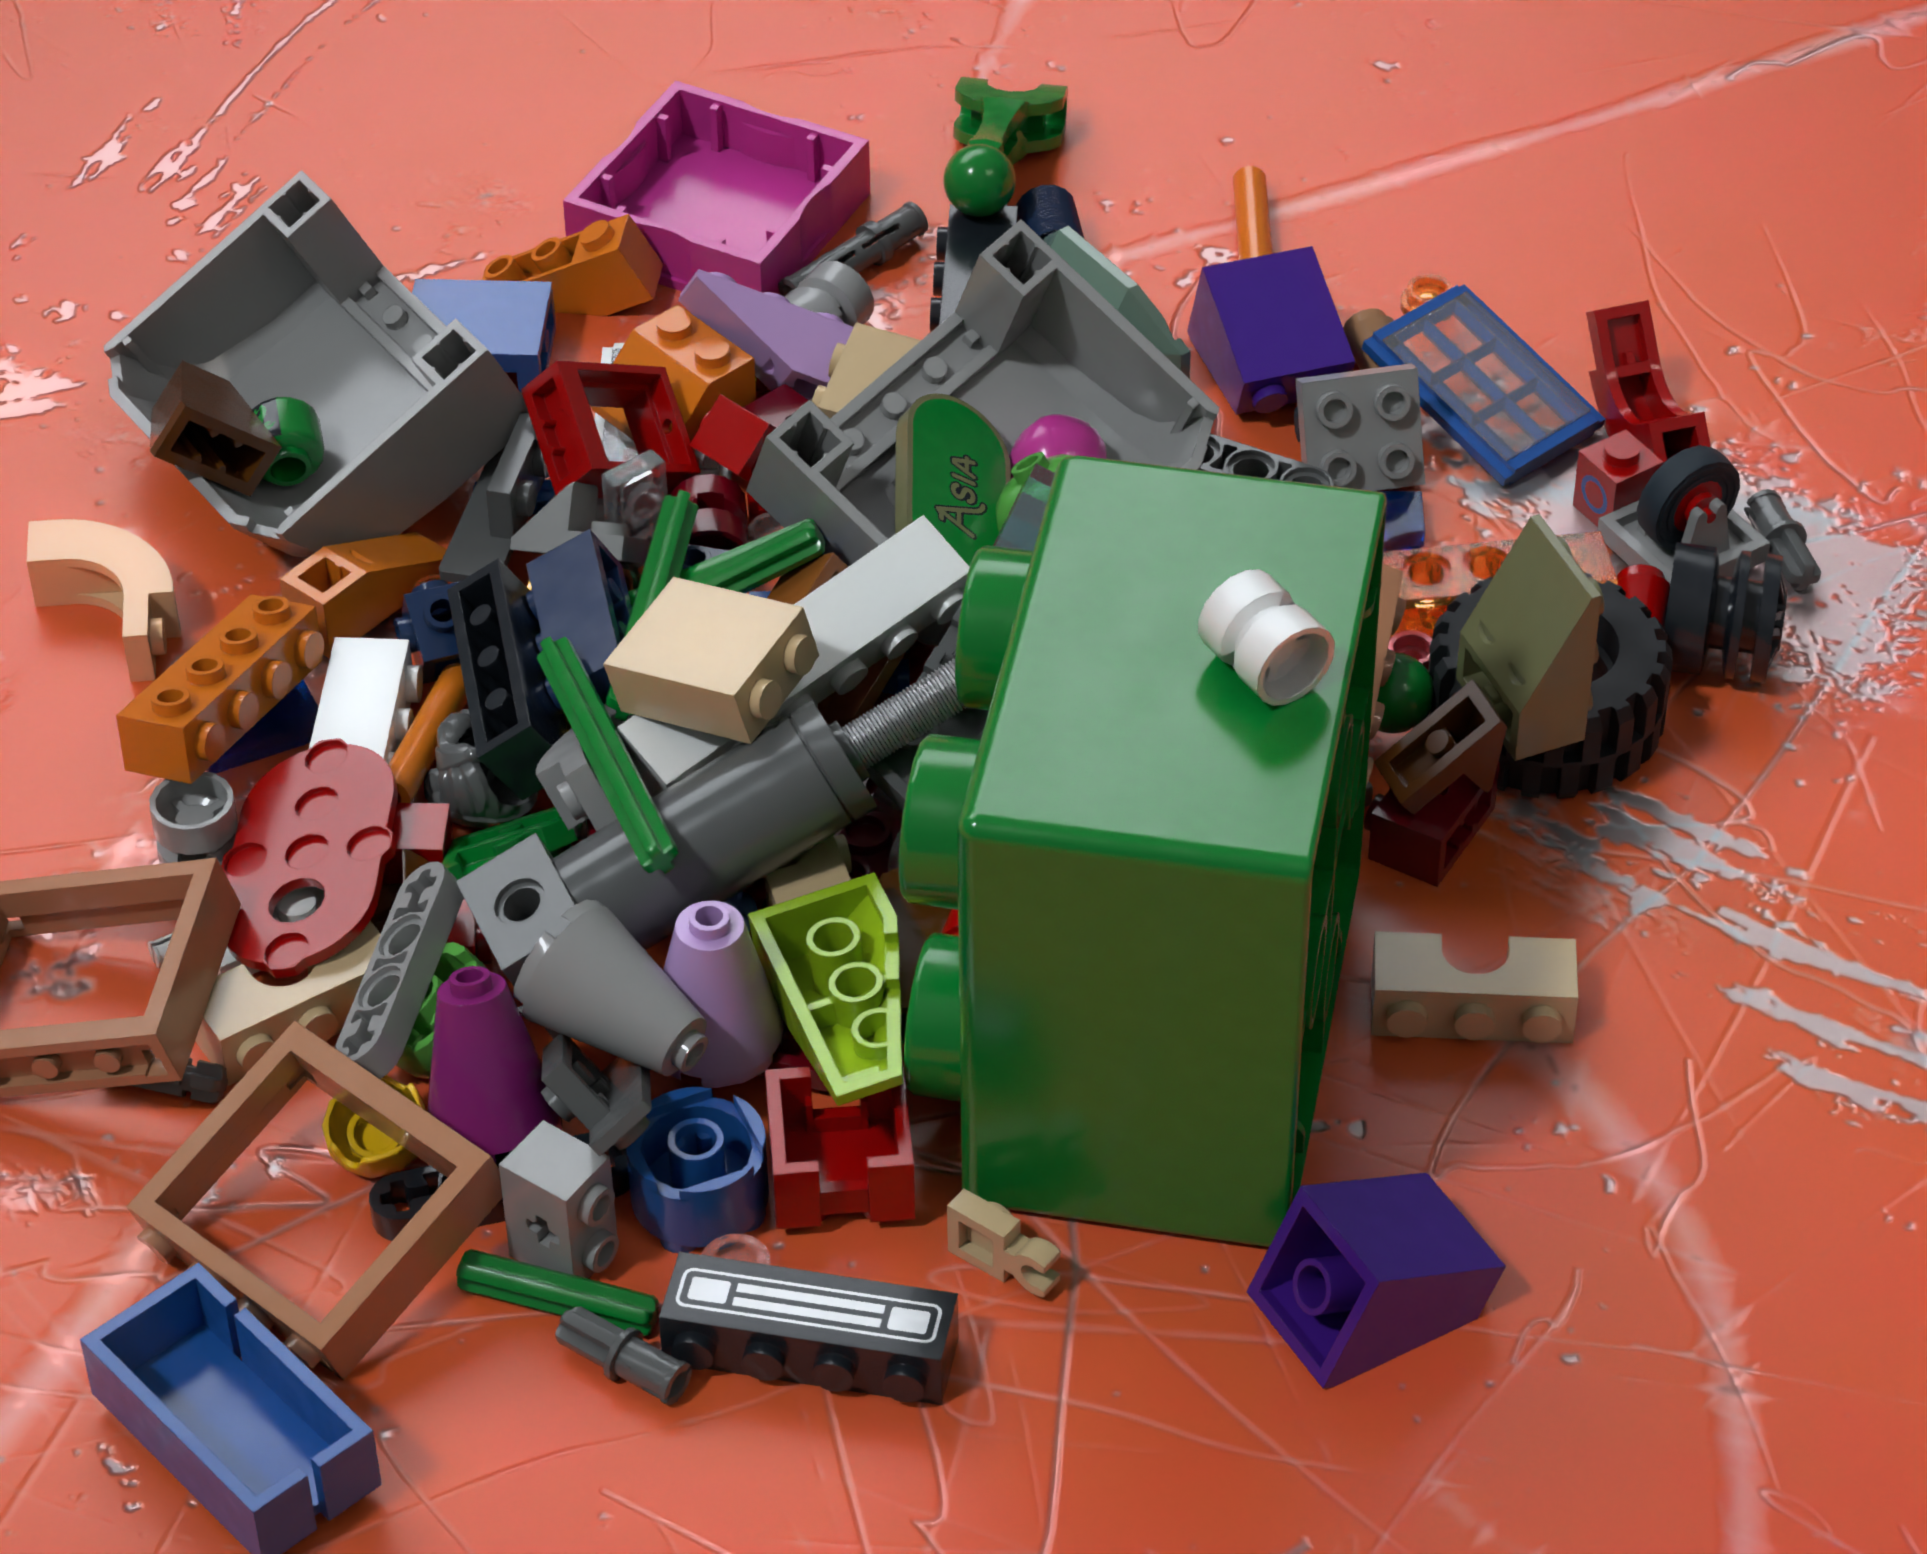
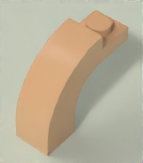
M76 519L29 521L26 562L35 607L88 604L103 607L116 613L123 619L122 638L130 682L154 681L156 678V655L167 653L166 638L181 637L173 580L165 560L158 551L139 536L119 527L101 522Z

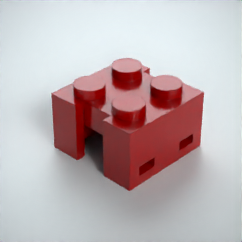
M904 1066V1084L859 1099L860 1106L813 1109L810 1067L765 1070L776 1229L822 1226L821 1222L828 1215L861 1213L869 1218L870 1222L915 1219L914 1159Z

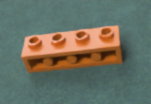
M250 594L116 715L125 771L192 784L323 661L324 639L319 632L316 606L290 602L282 596L263 597Z

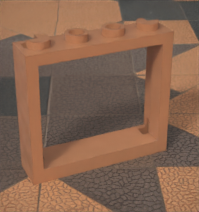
M217 858L0 881V967L12 937L177 920L144 1016L0 1030V1098L182 1081L241 906V902ZM14 917L20 918V920L18 921H8L7 919Z
M294 1020L126 1207L143 1228L137 1239L153 1250L162 1262L169 1264L176 1256L189 1266L187 1269L199 1262L237 1299L239 1311L246 1308L268 1330L273 1328L287 1338L283 1344L305 1365L313 1369L320 1363L344 1381L503 1197L499 1168L489 1154ZM307 1080L447 1177L443 1184L321 1323L182 1222V1219Z

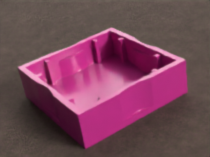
M675 81L636 122L629 137L617 149L603 157L563 200L566 236L584 230L595 221H610L629 214L663 263L658 284L682 291L697 270L701 269L706 272L726 274L732 277L736 283L762 293L772 292L780 295L778 283L781 279L794 274L810 264L870 195L869 140L806 120L771 114L759 110L744 101Z

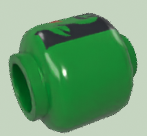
M275 397L265 400L252 408L253 412L282 447L263 476V480L281 486H292L301 483L318 470L324 459V442L320 419L312 406L303 400L292 397Z

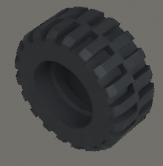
M1585 573L1587 577H1592V574ZM1492 577L1476 583L1471 587L1470 594L1466 591L1460 594L1447 606V611L1437 620L1433 629V640L1430 645L1428 669L1433 680L1434 702L1428 716L1462 688L1456 679L1460 631L1492 581ZM1609 580L1604 584L1597 582L1604 597V612L1602 615H1599L1596 639L1599 657L1598 661L1593 664L1591 681L1593 706L1587 715L1585 740L1517 761L1512 758L1503 745L1499 758L1497 789L1505 791L1507 787L1521 790V796L1539 798L1540 793H1556L1557 799L1574 798L1578 791L1588 789L1593 794L1609 788L1614 778L1622 782L1640 769V764L1645 763L1652 757L1658 748L1659 738L1663 735L1673 665L1672 649L1667 643L1668 636L1657 618H1651L1652 612L1636 596L1631 599L1625 597L1626 592L1621 586Z

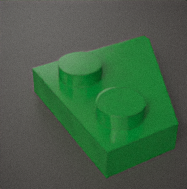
M552 807L453 839L442 864L459 880L534 833H537L552 856L556 857L571 848L572 842L578 840L583 823L568 830L556 808Z

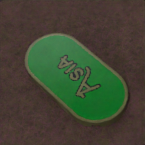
M927 394L918 398L900 417L896 427L895 534L924 515L970 566L975 552L984 545L993 546L999 534L996 521V505L1004 486L1011 480V466L1007 448L1000 434L983 414L968 403L946 394Z

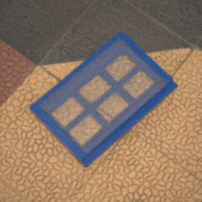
M1465 284L1460 287L1458 285L1452 287L1373 332L1372 337L1363 341L1361 349L1379 367L1412 363L1418 368L1420 406L1502 486L1513 484L1593 436L1596 430L1603 427L1606 420Z

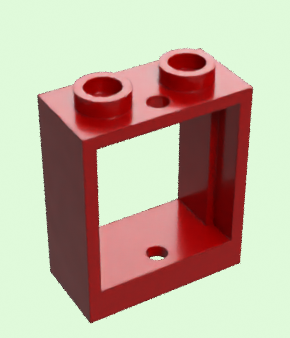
M556 360L521 389L555 495L560 493L570 483L579 482L597 486L598 498L648 500L671 494L682 481L701 473L693 447L689 445L691 442L665 367ZM590 406L623 408L641 462L608 461ZM670 423H672V430H671V432H670V430H669V424H670Z

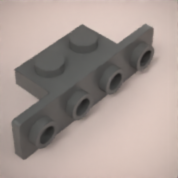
M528 413L520 414L507 445L485 464L439 566L441 580L449 582L462 581L497 558L506 566L508 565L514 551L510 549L511 537L526 524L528 517L532 516L545 478L549 477Z
M559 1034L543 1048L541 1080L546 1087L541 1091L542 1096L562 1119L570 1122L574 1117H577L589 1130V1146L598 1156L603 1155L613 1145L619 1151L627 1148L647 1129L650 1120L646 1115L652 1109L649 1069L617 1057L601 1071L570 1037Z

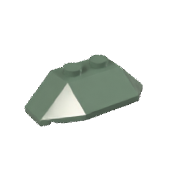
M1069 225L1043 239L1190 379L1191 351L1181 338L1174 340L1165 318L1134 280Z

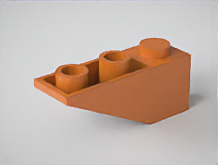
M627 214L610 221H595L584 230L560 239L557 237L546 239L537 245L536 248L514 256L509 254L499 256L486 265L482 280L552 282L556 313L608 316L653 300L663 263L634 220Z
M418 532L323 546L279 578L282 597L287 598L290 602L316 606L319 632L324 639L323 655L330 659L335 637L361 638L403 607L404 594L411 593L416 586L422 583L439 580V566L447 549Z

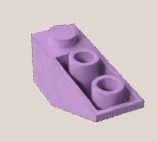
M698 269L680 293L678 300L691 314L751 355L755 360V376L770 391L783 384H787L803 397L811 400L818 385L826 387L830 380L828 375L829 365L837 343L846 345L854 328L845 324L839 317L833 314L815 313L791 304L782 295L772 292L762 293L738 284L732 277L720 272H706Z

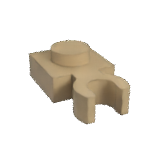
M964 1188L947 1205L949 1252L1003 1283L1011 1275H1014L1016 1280L1027 1291L1039 1297H1045L1060 1281V1274L1050 1269V1267L1059 1259L1061 1251L1045 1239L1038 1237L1030 1239L1021 1234V1220L1014 1217L1004 1206L996 1202H988Z

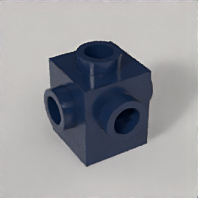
M432 580L416 586L411 593L404 594L402 617L394 619L397 639L409 640L410 651L413 654L415 664L422 667L423 684L437 681L442 670L447 665L453 663L460 664L447 592L449 588L459 582L448 584L445 580Z

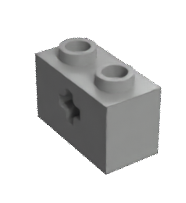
M543 1120L499 1163L509 1256L521 1262L589 1279L595 1272L600 1273L610 1265L619 1246L610 1156L606 1154L598 1156L588 1144Z

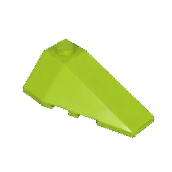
M875 872L748 913L752 941L777 1001L781 1017L837 1106L904 1084L899 925L897 915Z

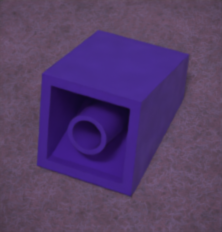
M1313 246L1202 267L1187 332L1192 344L1236 415L1252 411L1270 413L1284 405L1297 403L1296 378L1353 371L1355 359Z
M1417 1173L1300 1186L1246 1292L1324 1389L1335 1387L1478 1319L1506 1265L1429 1174Z

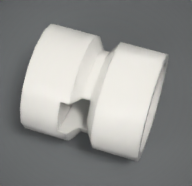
M1260 569L1245 570L1227 579L1215 589L1206 601L1198 619V634L1203 643L1219 659L1232 665L1238 677L1263 702L1272 706L1286 705L1302 698L1319 683L1328 671L1334 657L1335 642L1330 632L1306 609L1296 605L1289 592L1270 574Z

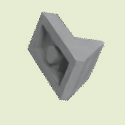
M572 482L511 537L510 549L543 554L591 529L619 562L645 564L649 540L628 537V525L595 521L598 487Z

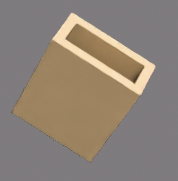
M673 577L603 665L621 712L752 744L769 720L776 716L782 703L803 676L810 672L820 655L804 607Z

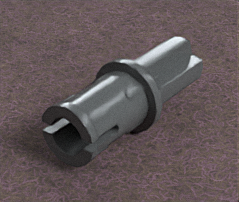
M1766 489L1753 494L1746 502L1750 507H1744L1747 518L1753 527L1770 542L1769 554L1783 555L1782 572L1785 579L1790 582L1794 590L1805 591L1810 584L1817 583L1820 580L1821 570L1805 544L1807 533L1804 526L1791 518L1781 496L1775 490Z
M581 1306L574 1307L572 1310H566L560 1318V1324L555 1333L557 1341L568 1349L603 1367L604 1375L607 1379L618 1381L622 1378L659 1398L666 1405H672L677 1402L686 1390L691 1379V1365L643 1341L642 1332L635 1327L623 1330Z

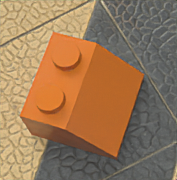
M678 304L634 328L613 364L666 368L690 442L699 430L703 417L711 410L720 394L741 407L756 400L754 358ZM591 406L594 412L633 440L623 408ZM672 423L669 424L670 432L672 430Z

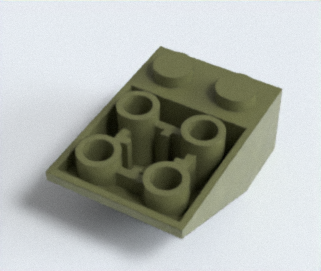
M1540 514L1531 516L1461 629L1456 679L1462 687L1472 679L1479 684L1507 725L1503 745L1515 761L1585 740L1587 715L1593 706L1591 692L1593 664L1598 661L1599 657L1596 642L1599 615H1602L1604 612V597L1599 584L1593 577L1586 576L1573 559L1566 540L1561 536L1557 537Z

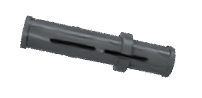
M908 201L898 210L878 222L867 221L857 227L855 236L821 255L818 259L794 274L781 279L778 283L780 295L785 297L790 291L797 288L799 282L824 261L841 262L850 266L857 273L872 264L881 266L892 259L896 249L915 237L923 235L928 230V221L924 212L917 204Z

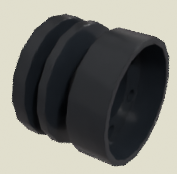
M1676 542L1664 627L1668 636L1667 643L1672 649L1673 672L1700 675L1709 648L1722 650L1724 678L1734 679L1738 652L1752 654L1749 682L1765 684L1767 672L1777 652L1780 650L1788 590L1786 589L1782 572L1783 555L1767 553L1763 580L1761 581L1748 579L1751 551H1741L1733 575L1730 577L1719 575L1717 547Z

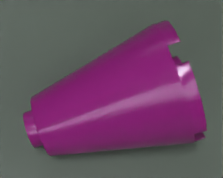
M469 966L454 971L437 991L427 1112L489 1154L496 1163L495 1154L513 1151L543 1120L560 1130H563L562 1118L551 1108L541 1094V1091L546 1087L541 1080L542 1062L505 979L496 973L490 972L485 967Z

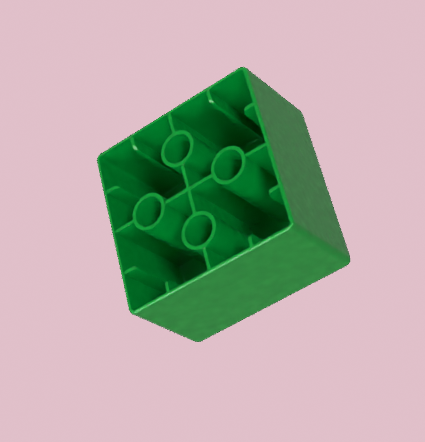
M1079 455L1069 456L1063 459L1056 467L1034 550L984 545L975 552L969 567L959 616L955 657L956 695L963 707L989 711L981 740L929 734L920 742L907 785L899 844L900 892L905 900L912 904L958 910L959 936L943 933L931 934L924 942L917 962L907 1013L904 1042L905 1085L913 1095L961 1102L962 1189L964 1188L988 1202L999 1203L1007 1210L1264 1247L1271 1245L1302 1182L1360 873L1387 497L1383 492ZM1260 569L1270 574L1289 592L1296 605L1306 609L1330 632L1335 642L1334 657L1326 674L1302 698L1286 705L1272 706L1263 702L1238 677L1234 667L1219 659L1203 643L1198 634V619L1206 601L1215 589L1227 579L1245 570Z

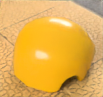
M388 1075L380 1079L425 1110L424 1103L413 1083L404 1085ZM333 1098L329 1101L322 1123L323 1134L330 1156L347 1171L360 1176L375 1178L401 1172L417 1158L416 1155Z

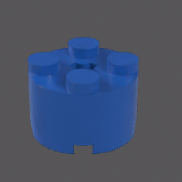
M704 1087L676 1089L651 1100L652 1109L646 1115L650 1120L649 1126L640 1137L626 1148L631 1205L640 1224L649 1233L659 1238L661 1245L672 1253H679V1251L689 1253L697 1247L722 1244L739 1237L745 1232L759 1228L766 1216L765 1208L768 1202L769 1185L766 1134L764 1124L757 1111L747 1101L733 1095V1102L713 1097L712 1088Z

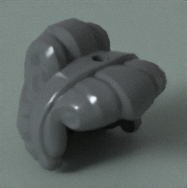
M462 709L460 712L451 713L441 722L437 729L438 746L435 748L437 768L430 769L424 780V794L427 802L450 804L452 823L470 828H489L526 815L537 802L539 791L522 801L477 758L469 709Z

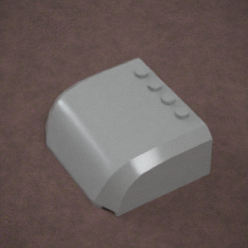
M302 170L103 346L104 352L110 358L112 378L108 379L110 397L149 439L151 434L152 408L182 360L230 381L251 409L261 402L275 397L296 398L305 401L314 408L321 424L324 459L318 470L301 483L292 486H281L262 479L250 497L174 465L233 529L289 555L302 558L310 557L323 546L400 534L452 495L508 443L520 414L528 413L522 393L489 350L456 318L448 326L442 323L380 262L334 201Z
M1020 219L979 255L955 312L832 418L827 417L811 400H808L767 435L746 492L784 528L807 518L813 519L819 527L826 544L824 554L834 552L849 567L895 535L896 427L900 417L918 398L924 395L946 394L958 398L977 409L991 422L1000 434L1008 454H1010L1020 434L1037 419L1051 414H1063L1086 421L1092 428L1098 431L1106 445L1107 459L1199 470L1202 466L1207 450L1206 445L1220 407ZM952 620L942 625L936 621L918 633L917 641L925 645L938 646L950 627Z

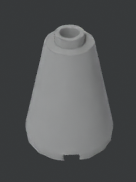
M588 899L570 907L561 916L571 923L557 938L545 931L522 965L513 993V997L523 1003V1006L517 1007L521 1016L530 1022L664 1076H670L678 1070L687 1072L692 1069L701 1059L708 1046V1038L704 1036L707 1027L706 1019L608 907L597 900Z

